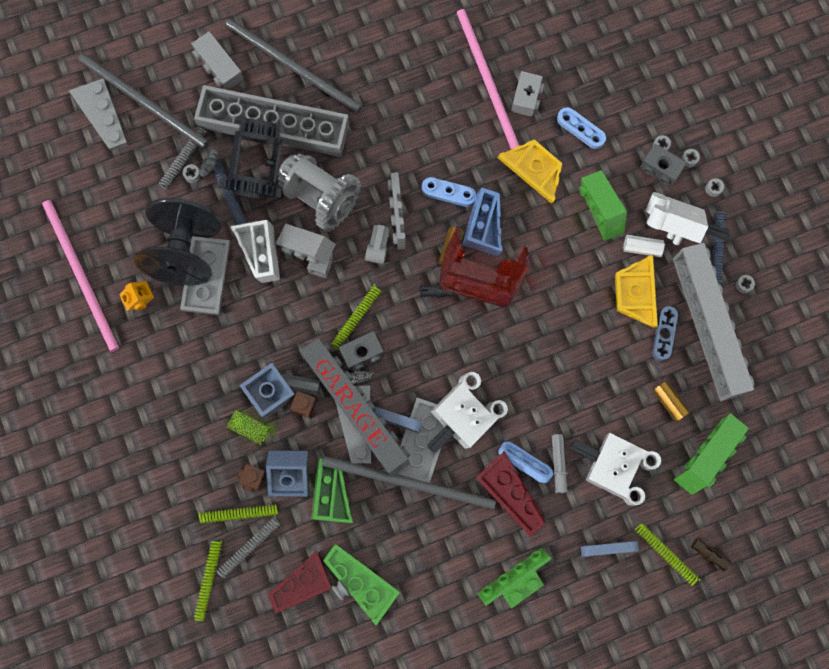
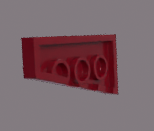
M503 451L476 479L528 535L532 536L546 521L506 452Z

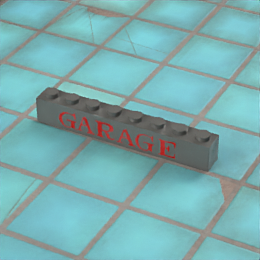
M317 338L299 352L392 478L410 464L408 459L410 454L404 446L401 448L396 442L399 439L394 432L386 430L385 426L387 423L381 415L378 417L373 411L376 409L370 400L366 402L363 399L364 392L358 385L355 387L351 381L354 379L348 371L343 372L340 368L343 364L338 357L331 356L329 352L332 350L326 341L322 343Z

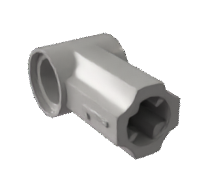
M374 225L371 241L367 246L365 261L384 264L390 228L383 225Z

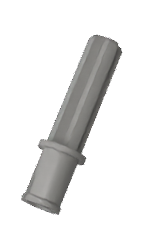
M562 434L552 435L555 493H568L566 479L568 472H566L564 438Z

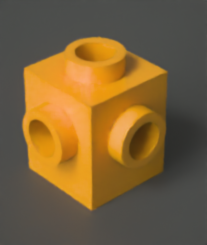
M147 281L129 283L120 293L121 300L127 311H141L154 298Z

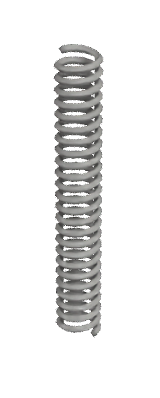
M197 128L196 133L204 138L207 131ZM189 139V142H187L184 149H182L179 156L172 163L171 168L167 170L166 175L159 182V185L165 190L169 188L168 185H171L170 183L174 181L173 178H176V173L181 171L182 166L186 164L187 159L196 150L197 144L192 143V140Z
M273 516L274 520L268 521L269 524L266 523L267 526L261 527L263 532L259 530L257 532L258 536L256 534L252 536L253 540L250 539L252 543L249 541L245 543L247 548L243 545V548H240L241 551L238 550L240 555L237 552L233 554L235 559L233 557L231 559L234 562L228 559L229 562L226 561L229 567L224 563V566H221L223 570L219 568L222 574L216 570L221 578H226V575L231 573L235 566L242 562V559L245 560V557L250 555L254 548H257L261 542L266 540L268 535H271L276 530L275 528L280 526L275 516Z

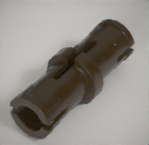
M699 537L693 541L691 548L704 556L706 561L714 563L724 572L730 567L732 561L717 552L718 549L707 545Z

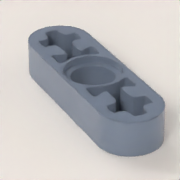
M671 306L664 307L658 316V326L652 350L653 357L658 361H665L672 353L678 312ZM669 311L673 317L668 320V324H664L667 320V316L664 314ZM661 329H667L670 332L668 339L661 337ZM662 343H669L665 344L663 348V351L666 352V354L660 356L661 354L660 352H657V350H660L662 348Z
M375 407L376 410L373 411L377 417L381 415L386 423L420 433L423 423Z
M638 541L581 546L582 557L639 551Z

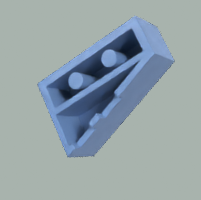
M481 188L478 191L462 242L463 246L495 257L502 252L500 193Z

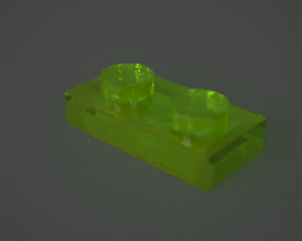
M236 410L226 428L259 445H262L270 430V427Z

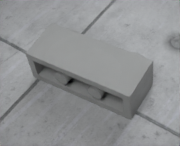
M207 32L191 43L194 49L192 51L193 55L198 61L201 60L204 63L203 68L208 74L212 73L215 77L213 80L219 88L223 87L225 90H230L244 80L240 69L210 32Z
M285 224L276 242L282 248L281 251L290 256L293 253L295 257L301 260L307 258V261L315 265L318 262L326 265L336 245L325 236L289 224Z

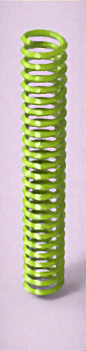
M373 284L374 287L370 289L365 299L356 308V311L352 313L351 318L343 325L344 328L334 337L335 340L331 342V345L336 350H339L337 348L340 347L338 344L342 346V343L346 341L345 338H348L346 335L350 336L351 331L355 329L354 326H357L355 323L359 324L358 321L364 317L363 314H366L364 311L368 312L367 309L373 305L372 302H375V297L382 293L380 289L376 288L375 284Z
M276 504L275 512L274 506L271 505L272 513L270 505L268 509L267 505L265 506V511L264 506H262V512L261 506H259V513L256 506L255 514V507L253 506V515L252 508H249L250 516L247 507V515L245 508H243V514L242 508H240V515L237 508L236 516V509L234 508V517L233 510L229 511L228 509L227 512L224 510L225 517L223 516V510H221V517L218 510V518L217 511H215V519L214 512L209 511L208 513L205 512V515L202 512L203 520L201 519V513H199V519L202 524L213 521L238 520V518L241 520V518L250 519L251 517L257 518V516L259 518L260 516H275L278 514Z
M640 524L635 529L640 528L637 533L643 529L639 536L642 535V538L648 534L644 540L649 542V545L655 540L651 545L653 549L660 545L655 551H658L660 556L663 555L662 558L668 560L667 563L670 562L672 567L675 566L674 570L677 569L679 574L682 573L681 577L684 576L686 581L689 580L688 583H691V586L696 581H700V578L693 574V571L686 567V564L679 560L677 555L672 553L669 548L667 549V546L660 542V539L653 535L649 528H646L644 524Z
M222 541L211 542L210 546L214 548H209L212 550L209 551L211 554H208L210 557L206 561V566L209 567H205L208 570H204L206 573H204L205 576H203L204 579L202 580V582L206 583H201L204 586H201L203 589H200L201 592L199 594L203 596H198L202 599H197L200 602H197L198 605L196 607L200 609H195V611H199L194 612L197 614L194 617L199 618L194 619L195 621L205 620V611H207V604H209L208 598H210L209 595L212 591L211 585H213L212 582L215 578L214 572L216 570L214 569H217L215 566H217L218 556H220L218 553H221L219 550H221Z

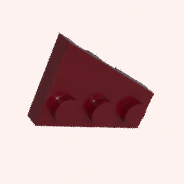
M315 551L268 594L275 613L332 589L318 552Z

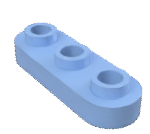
M566 107L559 111L557 121L563 128L593 149H599L604 145L606 135L602 130L571 108ZM567 117L569 121H565L563 118ZM578 128H582L584 131L580 132Z
M432 177L426 178L422 183V192L427 197L464 207L474 204L476 192L471 187ZM433 184L434 188H429L428 185ZM446 189H451L452 192L447 193ZM465 193H468V194L470 195V197H469V198H465V197H464V194H465Z
M504 442L499 448V454L505 451L514 466L533 477L536 481L547 483L553 476V471L548 465L515 444Z

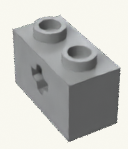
M521 71L511 112L532 117L534 110L538 111L540 100H537L538 94L542 95L544 84L541 83L542 76Z

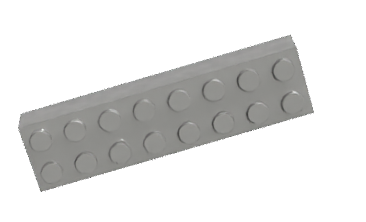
M203 85L194 117L198 128L235 135V131H239L240 122L243 123L245 118L277 124V129L281 130L280 139L283 140V146L337 157L342 156L349 127V116L347 114Z
M704 243L682 248L673 258V262L721 402L753 391L754 379L749 375L747 359L742 355V345L736 337L735 324L733 320H730L728 314L729 306L727 302H724L722 296V286L717 282V272L711 264L710 251L705 247Z

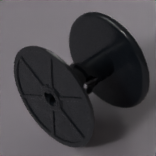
M162 198L150 202L146 206L145 215L153 226L170 234L166 239L168 246L149 247L140 250L134 257L135 266L145 275L169 284L194 286L208 282L212 277L211 267L200 257L187 252V248L191 247L189 239H192V236L210 238L219 233L222 228L219 216L211 209L189 200Z

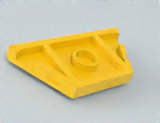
M536 140L529 141L524 145L499 154L497 157L550 203L554 202L556 187L559 183V173L562 168V163Z
M649 255L645 259L630 265V267L616 272V303L618 312L656 328L658 325L653 255Z

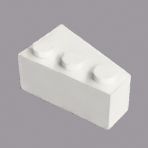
M268 220L231 226L255 278L261 283L280 280L274 226Z

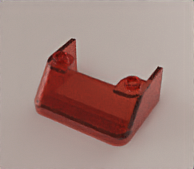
M456 226L445 250L439 284L440 288L446 292L500 307L507 306L511 303L531 266L528 247H523L516 261L504 259L498 264L497 268L463 259L464 248L461 244L460 227Z

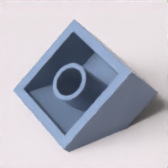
M273 363L239 385L264 420L280 410L295 395Z
M269 451L266 463L268 496L308 497V451Z

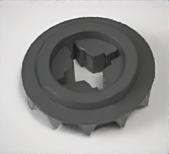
M210 150L202 162L199 174L202 177L210 175L219 158L217 150Z

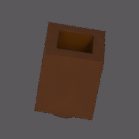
M297 391L290 410L292 413L311 419L317 400L315 397Z

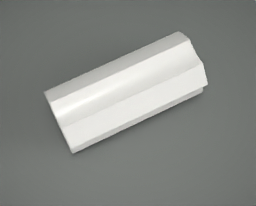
M626 235L623 249L624 252L662 257L665 244L664 240Z

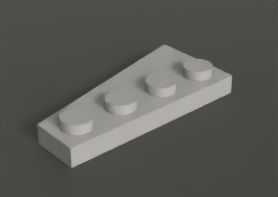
M104 79L69 90L110 151L128 145Z
M396 172L391 173V179L387 180L388 191H392L393 196L389 197L390 209L394 208V215H391V224L396 227V233H393V244H397L398 250H404V222L400 200L399 175Z
M359 386L365 394L362 397L367 402L370 400V386ZM336 403L351 463L371 464V449Z

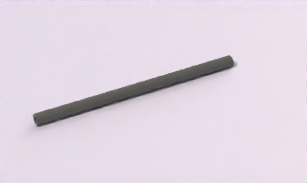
M230 18L226 21V27L356 113L361 110L362 105Z
M82 53L79 55L78 60L201 148L205 149L208 146V140L86 54Z
M324 456L321 466L489 509L495 508L496 500L397 474L391 478L388 472Z

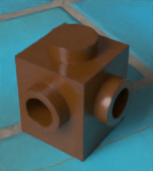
M246 464L245 468L242 467L239 471L238 478L240 480L238 483L243 484L242 489L254 492V489L260 491L267 472Z

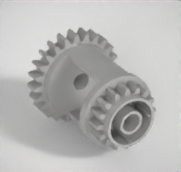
M291 155L283 162L277 174L278 186L282 188L283 194L289 199L297 197L316 210L315 216L317 217L315 220L317 222L316 225L328 232L334 230L335 226L338 227L339 223H343L344 219L348 217V214L356 204V199L359 198L358 194L361 192V181L358 178L347 174L336 179L317 167L316 160L311 156Z

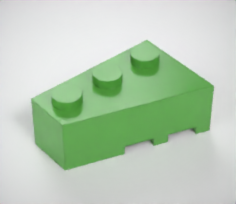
M602 170L582 177L579 191L587 202L603 240L606 241L624 234L627 211Z
M319 459L317 461L311 520L353 523L342 471L321 466L323 459Z

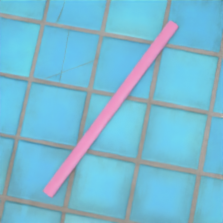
M461 9L457 12L458 18L512 150L519 146V143L466 11Z
M47 200L42 205L110 352H114L119 349V346L51 200Z

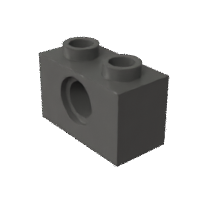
M654 144L640 168L646 174L658 178L662 184L672 186L687 162L659 145ZM658 164H663L666 169L660 168Z
M374 331L339 347L348 370H353L354 372L364 368V364L370 361L371 363L378 362L382 359L381 356L384 355V351ZM365 349L368 353L365 357H359L357 355L358 350Z

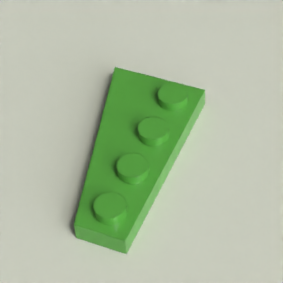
M335 544L323 561L364 612H366L372 622L377 625L400 592Z

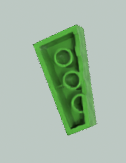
M731 413L725 416L707 437L709 442L705 441L697 449L696 453L699 455L696 454L686 463L684 468L687 470L678 474L674 481L691 495L706 486L708 488L711 487L716 481L715 475L722 472L726 467L725 461L727 458L730 459L736 453L735 447L737 444L740 445L746 439L745 433L749 428Z

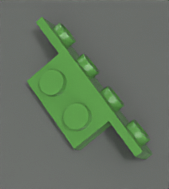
M542 548L533 552L531 556L516 564L514 568L502 574L496 581L485 586L477 595L485 606L502 595L512 609L544 586L536 570L550 561L551 557Z

